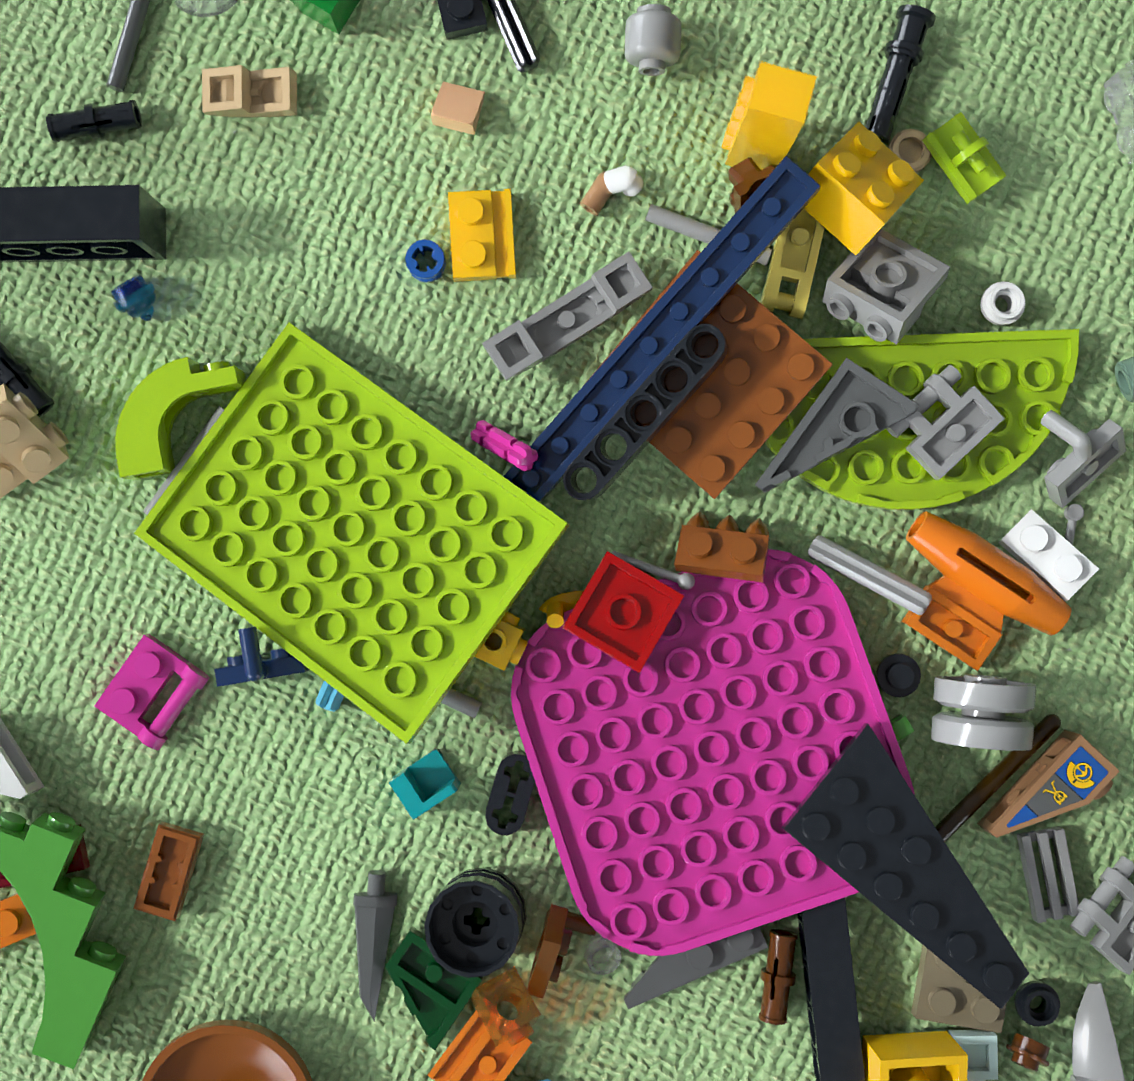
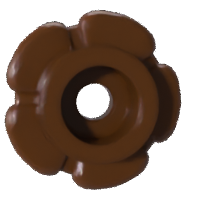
M1015 1033L1012 1044H1006V1049L1013 1052L1011 1061L1024 1068L1037 1072L1039 1065L1048 1067L1050 1064L1046 1061L1050 1048L1038 1041Z

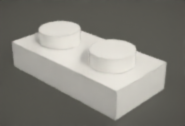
M1032 509L999 542L1020 563L1040 577L1065 602L1099 570L1095 564Z

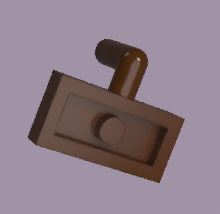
M551 904L550 909L546 913L543 931L534 956L526 994L543 999L549 981L557 983L563 956L567 955L572 931L595 936L596 931L583 915L570 912L568 908Z

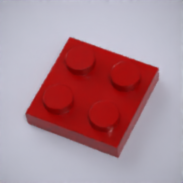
M607 551L562 628L640 673L684 595Z

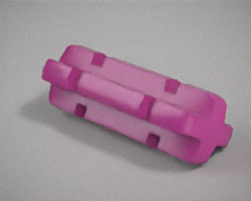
M485 420L477 422L476 429L471 431V439L523 471L532 469L533 462L538 460L536 450Z

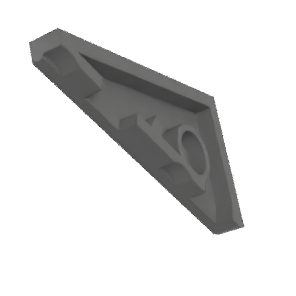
M846 358L755 486L766 493L913 415L919 405Z
M756 927L678 954L657 956L645 972L642 971L633 981L631 989L624 996L627 1008L631 1009L768 948L760 928Z

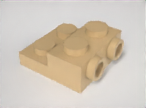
M4 383L0 385V499L27 479L35 484L69 459L66 444L69 441L63 431L53 422L49 424L43 422L37 416L38 410L32 401L21 392L15 395Z

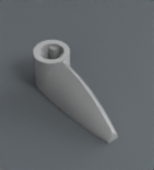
M1098 981L1090 982L1087 985L1078 1008L1073 1031V1075H1071L1070 1081H1125L1102 984Z

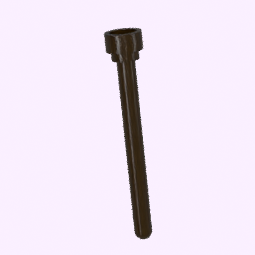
M1046 715L1034 727L1033 748L1031 750L1010 751L935 826L944 842L1060 728L1061 720L1057 715Z

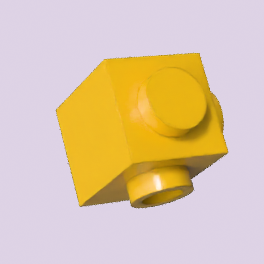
M506 612L474 657L503 671L506 670L510 662L518 665L528 644V641L521 638L525 629L517 625L520 618L510 612Z

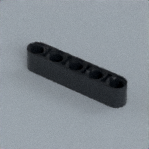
M700 324L692 328L567 467L563 477L564 488L570 496L578 500H590L604 494L723 362L727 355L728 345L724 335L717 327L711 324ZM703 335H713L718 339L719 343L717 352L712 357L706 359L698 357L694 350L697 339ZM675 368L685 370L688 377L685 388L680 392H669L664 383L667 373ZM643 402H652L656 407L657 417L651 425L642 427L635 419V410ZM619 434L626 441L627 448L623 457L613 460L607 455L605 446L611 436ZM586 467L593 470L597 478L596 486L589 493L580 490L576 482L577 474Z
M844 897L797 913L816 1081H865L846 901Z

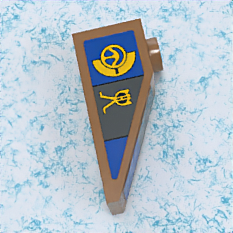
M1064 730L977 824L984 831L997 838L1090 804L1093 799H1100L1107 794L1113 785L1112 779L1120 771L1081 734Z

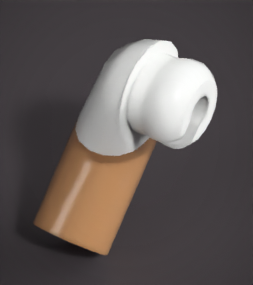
M626 165L604 171L597 176L580 202V205L587 212L598 216L612 194L623 192L626 196H636L643 188V179L637 175L636 169Z

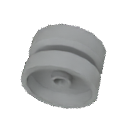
M965 674L964 676L935 677L933 699L941 705L962 710L940 712L933 716L932 740L950 745L991 750L1023 751L1033 748L1034 725L1022 718L1005 716V713H1027L1034 709L1036 700L1035 684L1010 681L1004 677Z

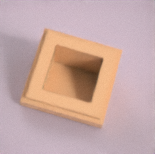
M443 81L431 112L433 125L475 135L485 92Z

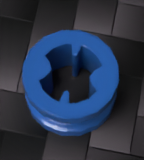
M424 239L416 241L407 250L405 257L406 266L415 279L428 283L434 282L442 276L445 271L446 260L438 244ZM424 251L432 252L433 260L437 263L432 270L427 266L426 272L419 271L420 266L415 258L419 253L424 257Z

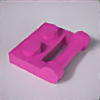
M144 634L94 707L136 735L144 745L158 751L168 739L165 734L197 689H203L210 677L151 634ZM176 672L183 680L152 724L148 723L143 719L144 715Z

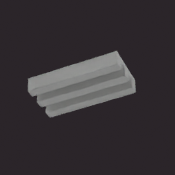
M1057 826L1017 834L1032 919L1037 923L1046 922L1048 918L1058 920L1063 919L1064 915L1077 916L1079 912L1076 908L1079 904L1065 830ZM1049 838H1052L1064 904L1060 903ZM1033 841L1038 842L1050 907H1043L1031 843Z

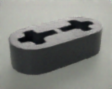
M514 751L508 753L502 758L497 769L486 808L485 819L488 827L499 835L515 833L524 822L535 783L527 755L524 752ZM516 761H521L524 763L523 770L529 772L530 775L528 778L521 777L519 779L517 790L510 789L508 787L511 774L505 771V767H513ZM509 796L514 798L511 812L518 815L517 819H509L507 825L499 823V815L493 813L494 808L501 809L505 797Z

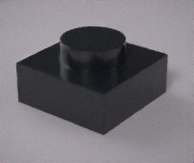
M437 0L446 40L488 31L482 0Z

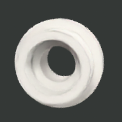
M997 282L984 291L981 297L980 307L982 314L989 322L999 326L1009 325L1017 321L1025 310L1023 292L1018 286L1010 282ZM998 297L1006 300L1008 305L1006 312L996 308L995 301Z

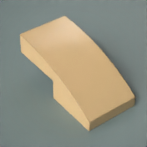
M242 65L202 69V112L206 115L225 117H281L297 115V72L290 67L249 71Z

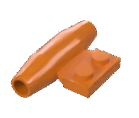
M927 511L920 514L908 530L906 540L944 576L927 586L925 585L923 590L932 595V600L925 613L917 615L909 610L901 622L971 668L978 671L1001 638L1004 615L1050 636L1057 634L1068 622L1072 608L1032 570L978 534Z

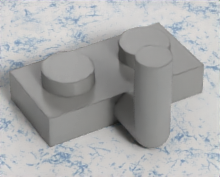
M1053 410L1048 411L1041 420V424L1073 448V452L1066 458H1060L1054 462L1044 477L1049 499L1061 508H1064L1126 452L1123 428L1108 419L1098 429H1093L1086 434Z

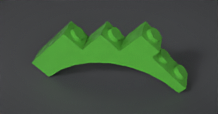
M1 812L0 872L15 888L32 918L43 956L46 986L43 1015L31 1054L74 1069L88 1046L126 956L118 953L117 949L108 943L101 941L89 942L86 940L106 892L96 889L97 886L88 879L81 877H72L70 879L65 877L86 829L75 825L76 821L63 813L51 812L48 814L44 812L31 825L26 824V819L16 813Z

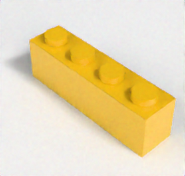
M760 61L755 77L745 76L741 92H739L735 108L732 111L730 122H728L721 146L722 149L729 150L725 165L733 167L746 158L751 157L760 170L771 164L776 168L787 156L804 125L817 76Z

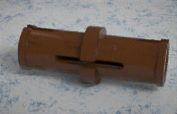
M771 929L769 932L766 967L761 969L760 976L761 980L764 981L759 1019L773 1025H784L787 1023L786 1016L790 986H794L796 981V974L792 972L798 935L788 930Z

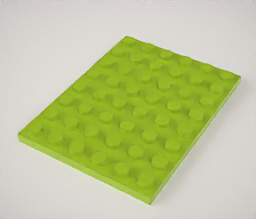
M288 322L134 534L404 743L411 744L570 525Z

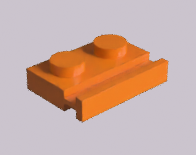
M482 1001L427 1076L435 1081H505L533 1041L497 1013L485 1001Z

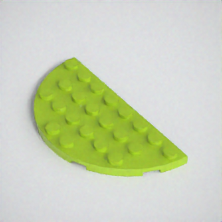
M1079 329L904 335L897 345L888 339L879 342L869 336L804 339L830 361L833 366L765 444L777 455L846 358L910 400L915 398L924 389L923 383L933 374L939 375L945 368L951 365L962 376L951 388L961 396L970 387L975 386L1005 419L941 479L935 480L905 449L917 437L910 428H907L898 438L892 436L885 429L798 476L821 491L839 499L873 508L913 510L958 502L999 483L1013 473L1033 455L1049 435L1050 430L1041 424V420L1050 410L1055 411L1059 415L1061 414L1059 410L1066 397L1069 384L1073 383L1079 352ZM936 401L922 415L931 424L946 408L939 401Z

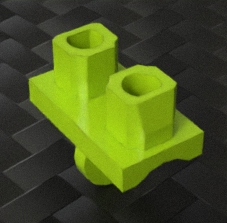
M962 112L955 115L922 140L966 204L1007 176L986 146L989 142L985 136L980 138Z

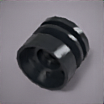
M486 867L467 869L453 877L429 906L424 924L426 944L435 961L450 973L467 978L487 976L503 967L518 945L527 918L525 899L518 886L504 873ZM477 907L482 909L484 917H489L483 925L477 924V917L470 916Z

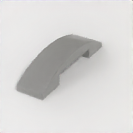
M627 252L593 273L588 281L524 321H516L484 341L482 345L504 379L508 381L592 332L643 297L653 287L631 253Z

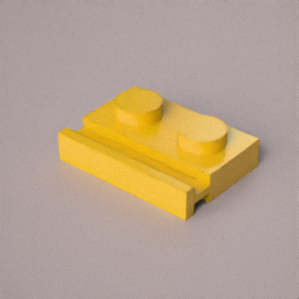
M504 189V191L448 192L454 282L495 280L510 277V279L516 278L511 189Z

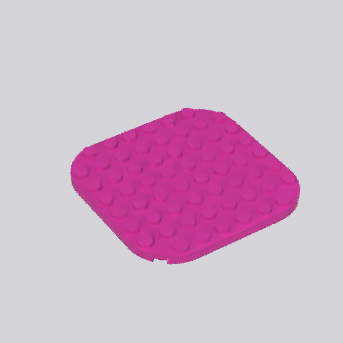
M768 550L763 583L690 573L694 577L695 584L691 589L683 590L676 582L665 578L658 580L684 595V598L640 673L563 629L562 627L573 609L564 612V624L561 627L551 628L547 623L541 626L529 639L518 665H515L511 684V702L515 722L576 905L597 933L605 939L607 938L615 944L629 949L630 952L649 956L678 954L858 893L854 887L781 827L865 723L870 725L915 795L908 769L843 594L822 569L802 558L792 555V553L781 550Z

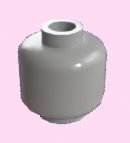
M646 4L638 7L637 13L632 14L626 20L625 59L631 65L638 67L640 74L647 76L662 75L665 73V68L678 62L681 53V21L665 5Z

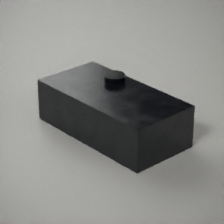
M140 185L0 187V263L166 260V208Z

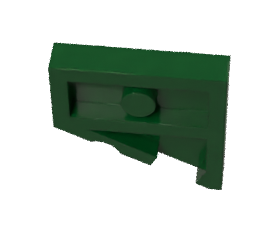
M411 926L385 966L395 986L399 987L404 994L406 1006L411 1015H415L426 1034V1041L433 1050H436L483 980V976L467 978L446 970L435 961L426 944V936L413 926Z

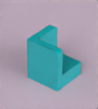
M434 749L396 774L389 782L413 820L455 793L461 784L438 749Z

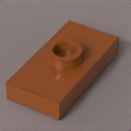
M167 822L158 824L133 909L173 921L180 917L204 833Z

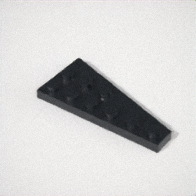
M865 723L781 828L993 1004L1002 1009L1029 975V972L870 725Z

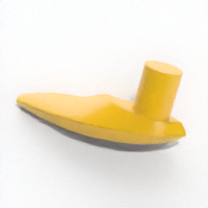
M584 590L558 594L549 598L540 606L539 610L547 613L546 622L549 627L559 628L564 624V612L574 609Z

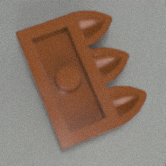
M699 511L690 518L686 525L681 527L674 563L675 570L678 572L763 583L770 544L768 529L764 522L758 518L749 525L745 532H740L736 521L731 515L722 519L716 528L713 529L710 528L706 516Z

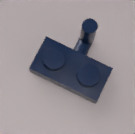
M256 627L238 629L242 655L227 657L228 666L214 669L217 687L249 681L255 682L261 679L303 673L310 670L283 648L270 650L271 658L262 660Z

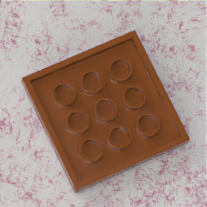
M697 250L695 254L689 259V261L673 278V280L668 284V286L663 290V292L657 297V299L652 303V305L646 310V312L630 329V331L614 348V350L621 344V342L629 335V333L636 327V325L644 318V316L651 310V308L659 301V299L666 293V291L674 284V282L681 276V274L696 259V257L701 253L699 250ZM738 283L701 323L717 327L724 335L728 345L725 359L650 442L651 445L714 499L720 495L833 366L830 361ZM713 335L701 336L695 343V354L705 359L712 357L718 350V339ZM680 368L670 370L664 380L666 389L672 393L683 390L688 380L687 373ZM643 402L635 410V419L642 427L651 425L657 417V410L652 402Z

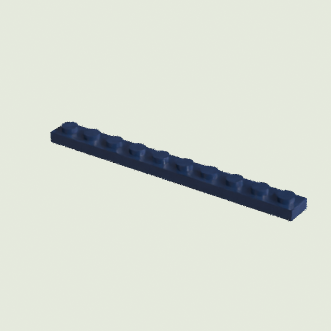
M786 156L531 444L530 447L538 453V460L533 462L532 469L523 471L513 465L503 477L541 503L563 479L567 467L681 339L692 328L700 325L820 191L821 186Z

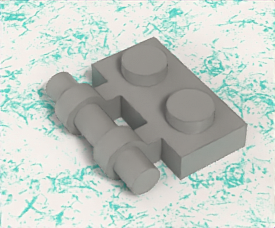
M951 365L945 368L939 375L933 374L923 383L924 389L912 399L913 402L919 405L913 415L887 428V431L895 438H898L907 428L915 432L917 437L905 449L935 480L941 479L1005 419L975 386L970 387L959 396L951 387L962 376ZM936 401H939L946 410L930 424L922 414Z
M1121 856L1113 868L1107 867L1100 876L1102 883L1091 898H1084L1076 908L1079 914L1070 927L1083 937H1086L1092 927L1096 925L1100 930L1090 944L1118 970L1130 975L1134 970V884L1128 879L1134 872V863ZM1118 893L1123 899L1109 916L1105 910Z

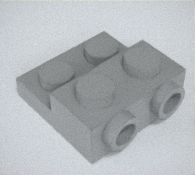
M880 229L857 255L851 252L827 279L822 302L827 304L828 311L835 318L846 320L850 317L862 324L866 334L873 340L882 342L888 339L897 345L918 320L925 303L947 279L950 266Z

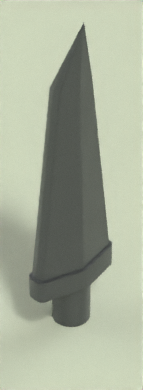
M382 870L369 871L367 892L354 893L353 898L359 996L374 1022L398 898L396 892H385L386 872Z

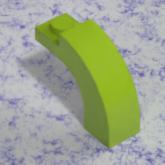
M184 357L164 364L146 376L128 397L118 420L115 451L120 478L138 480L171 473L175 468L171 448V430L178 414L185 406L199 398L238 391L246 381L245 372L236 366H230L228 361L206 364L203 366L204 372H201L198 362L189 357Z

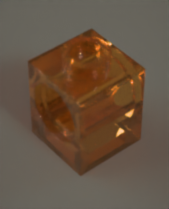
M515 966L476 987L471 997V1001L495 1046L507 1040L511 1046H514L534 1033L532 1026L538 1020L541 1013ZM502 1001L512 1003L517 1009L518 1018L514 1020L502 1018L497 1011V1003Z

